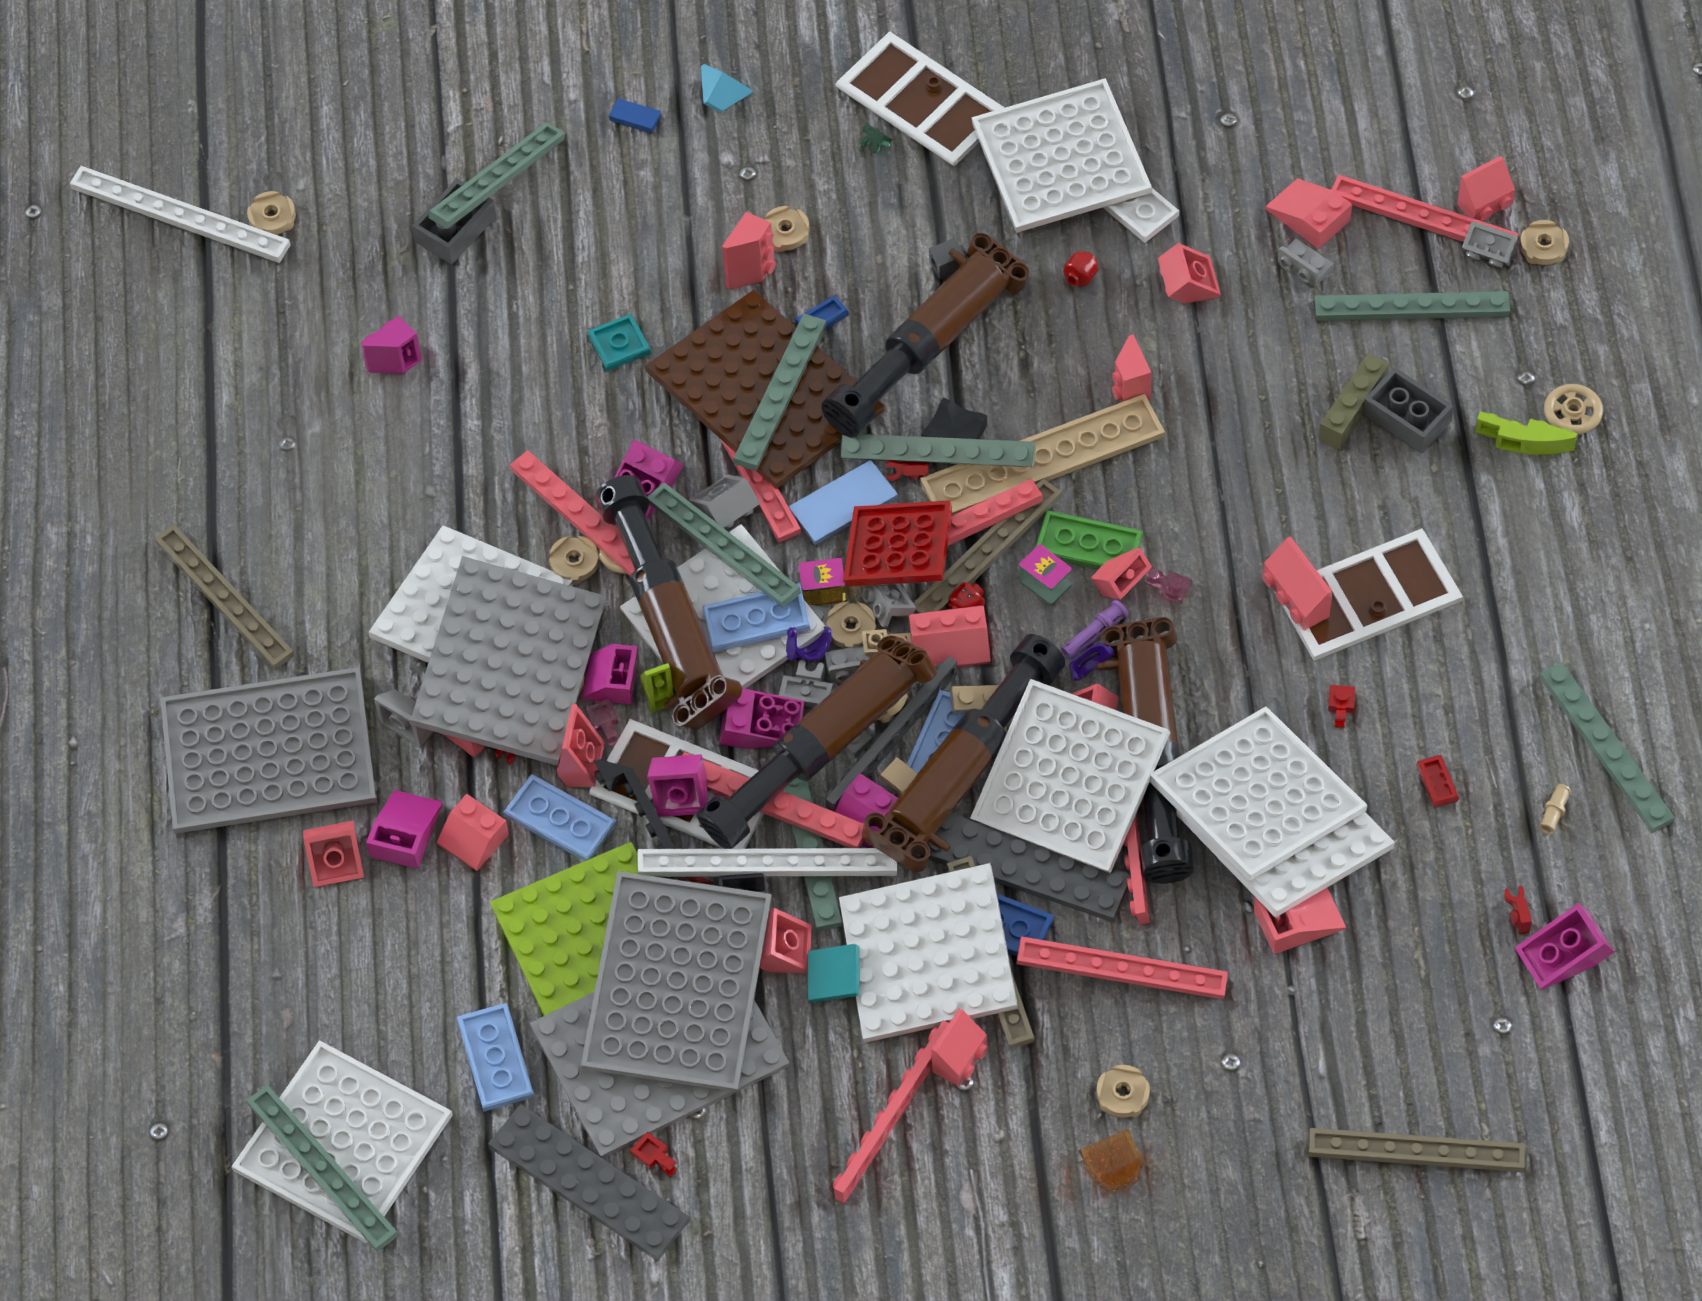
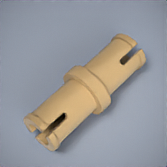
M1564 784L1556 785L1550 801L1545 804V814L1539 824V830L1543 833L1552 834L1555 832L1559 818L1565 813L1564 806L1571 793V789Z

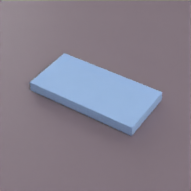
M869 460L788 507L797 523L816 546L851 526L854 506L890 504L898 499V494L872 460Z
M802 590L784 608L763 592L702 606L713 653L787 636V630L790 627H795L797 633L811 630Z
M939 690L907 762V765L917 774L965 714L952 713L949 692Z
M533 774L530 775L503 812L504 817L583 861L594 857L617 825L615 819Z
M503 1003L458 1016V1025L483 1112L533 1098V1089L508 1004Z

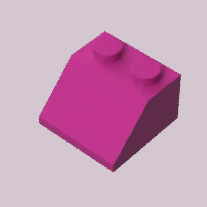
M702 754L652 758L647 778L658 816L696 814L708 802L707 774Z
M859 773L844 791L834 812L864 824L866 816L870 813L878 812L885 816L898 797ZM871 826V827H869L870 829H872V830H874V831L880 830V829H879L878 827H876V826ZM863 840L861 845L866 848H873L872 845Z

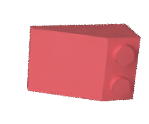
M1297 178L1265 206V210L1317 249H1320L1351 221L1352 204L1333 190Z
M577 704L571 705L557 773L567 787H595L597 778L594 771L598 769L594 761L602 758L605 742Z

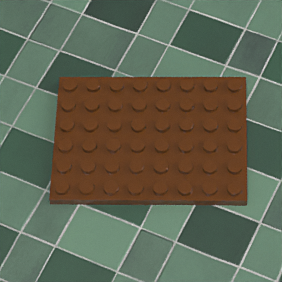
M752 290L646 364L645 371L736 453L796 327L756 291ZM816 346L756 471L775 489L842 442V434L836 431L824 417L822 402L839 385L847 384L853 386L857 381L818 346ZM880 401L873 406L875 417L884 412V405Z

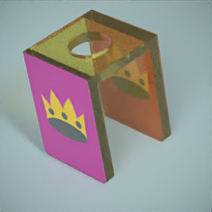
M842 558L799 563L800 586L804 601L807 604L820 606L846 602Z

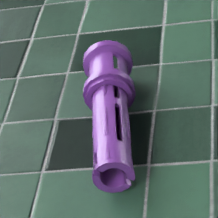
M1112 601L1111 606L1107 610L1095 615V621L1061 647V651L1067 659L1072 660L1079 652L1095 641L1107 627L1114 626L1120 620H1125L1129 617L1127 609L1120 601Z

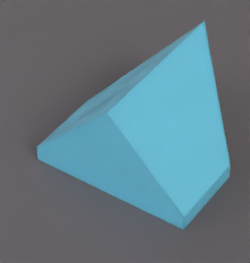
M706 64L701 66L703 103L719 113L754 92L715 68Z

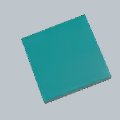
M632 313L587 331L606 371L651 354V349Z
M857 944L808 951V1001L814 1003L860 996L859 946Z

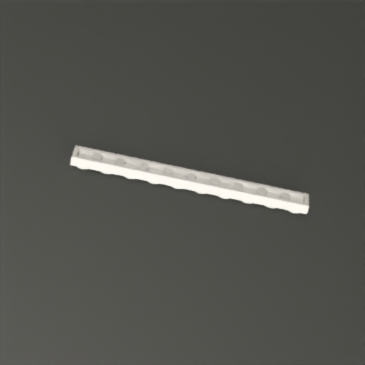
M80 166L70 182L71 189L278 263L281 262L290 247L289 239Z
M876 848L638 849V874L654 877H707L763 873L764 876H897V862Z

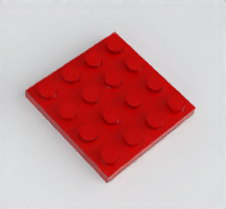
M951 500L854 506L843 577L845 587L943 581L952 514Z

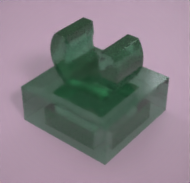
M868 123L861 130L868 135L861 140V145L867 147L869 142L873 141L870 151L875 154L880 150V144L888 147L893 140Z

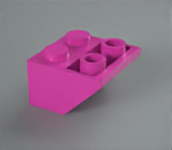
M399 315L393 320L387 321L382 328L368 335L361 342L366 370L369 373L404 374L422 361L417 333Z
M611 644L591 653L582 700L632 705L640 663L638 646Z

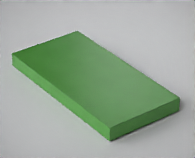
M1047 510L1036 547L1041 544L1063 562L1099 569L1106 561L1139 548L1143 531Z

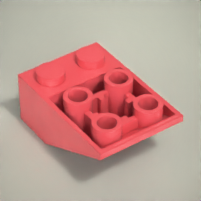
M1328 888L1318 892L1276 918L1255 897L1254 913L1273 954L1346 929Z

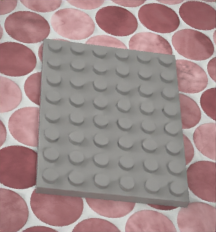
M462 556L413 710L410 725L558 765L571 705L576 704L607 596Z
M360 667L160 698L174 834L377 803Z
M617 871L582 1055L581 1069L738 1093L772 894Z
M594 992L530 1023L535 1037L599 1157L602 1159L639 1141L647 1131L653 1134L736 1093L581 1069ZM755 1000L753 1002L738 1091L789 1067L788 1059Z

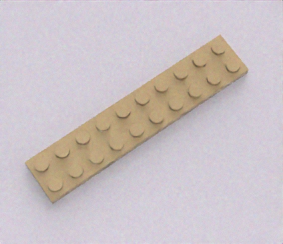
M1142 394L1020 440L1036 443L1034 468L956 464L920 478V483L930 502L951 500V516L1029 479H1032L1035 484L1039 483L1043 478L1046 481L1053 480L1165 437V431L1146 395Z

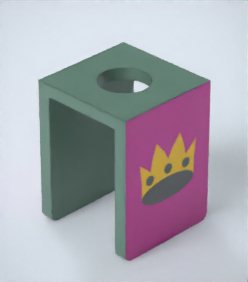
M1039 544L1018 564V582L1048 605H1053L1071 587V582L1066 577L1072 572V568Z

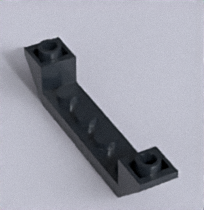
M601 759L594 761L598 769L594 771V774L600 785L605 783L609 791L624 785L629 797L635 796L638 802L634 806L639 816H646L649 823L645 826L651 838L657 837L660 843L656 846L657 849H676L634 769ZM660 877V878L674 879L675 877Z

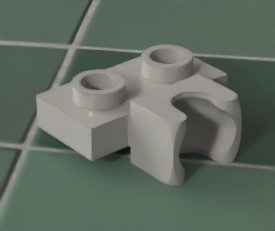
M800 660L796 677L783 676L778 696L804 701V706L814 708L833 691V684L823 682L825 675L823 663H818L817 668L809 672L805 669V660Z

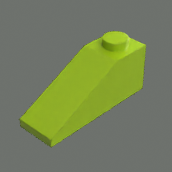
M668 663L644 671L639 676L641 690L651 713L665 709L664 703L674 695Z

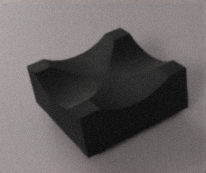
M943 398L931 422L922 432L921 437L980 439L987 427V415L966 410L951 400Z

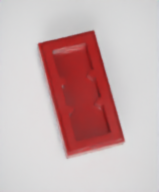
M1442 755L1417 761L1416 766L1433 807L1437 808L1458 802L1459 796Z

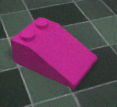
M1579 903L1515 947L1541 990L1596 966L1615 952L1590 912Z

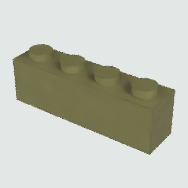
M1369 353L1366 355L1320 423V441L1341 450L1363 417L1365 398L1388 374L1389 363Z

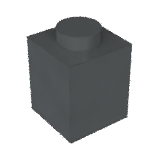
M955 238L929 248V263L939 279L952 275L961 266L948 254L950 249L954 248L966 258L968 257L964 246H959Z

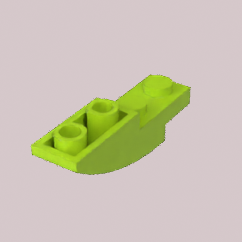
M1481 411L1478 415L1475 429L1476 433L1495 438L1496 448L1523 454L1544 455L1573 451L1577 438V433L1567 428L1549 425L1545 421H1537L1530 418L1528 425L1525 426L1517 421H1509L1495 414Z

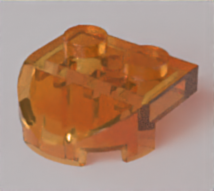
M1129 1129L1122 1130L1079 1150L1091 1179L1098 1186L1113 1191L1124 1190L1133 1186L1139 1180L1144 1161L1142 1153H1139Z

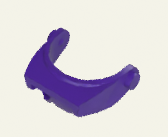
M824 626L822 634L813 644L800 649L797 647V630L795 627H790L787 630V658L791 661L799 659L818 661L825 655L831 643L832 630L830 627Z
M1095 643L1069 663V668L1072 671L1071 677L1074 681L1078 680L1079 682L1085 675L1096 668L1098 663L1112 657L1114 650L1110 645L1106 646L1102 643ZM1097 652V654H1095V655L1091 656L1090 658H1088L1085 662H1083V663L1081 664L1080 667H1078L1079 664H1080L1086 657H1088L1089 655H1091V654Z

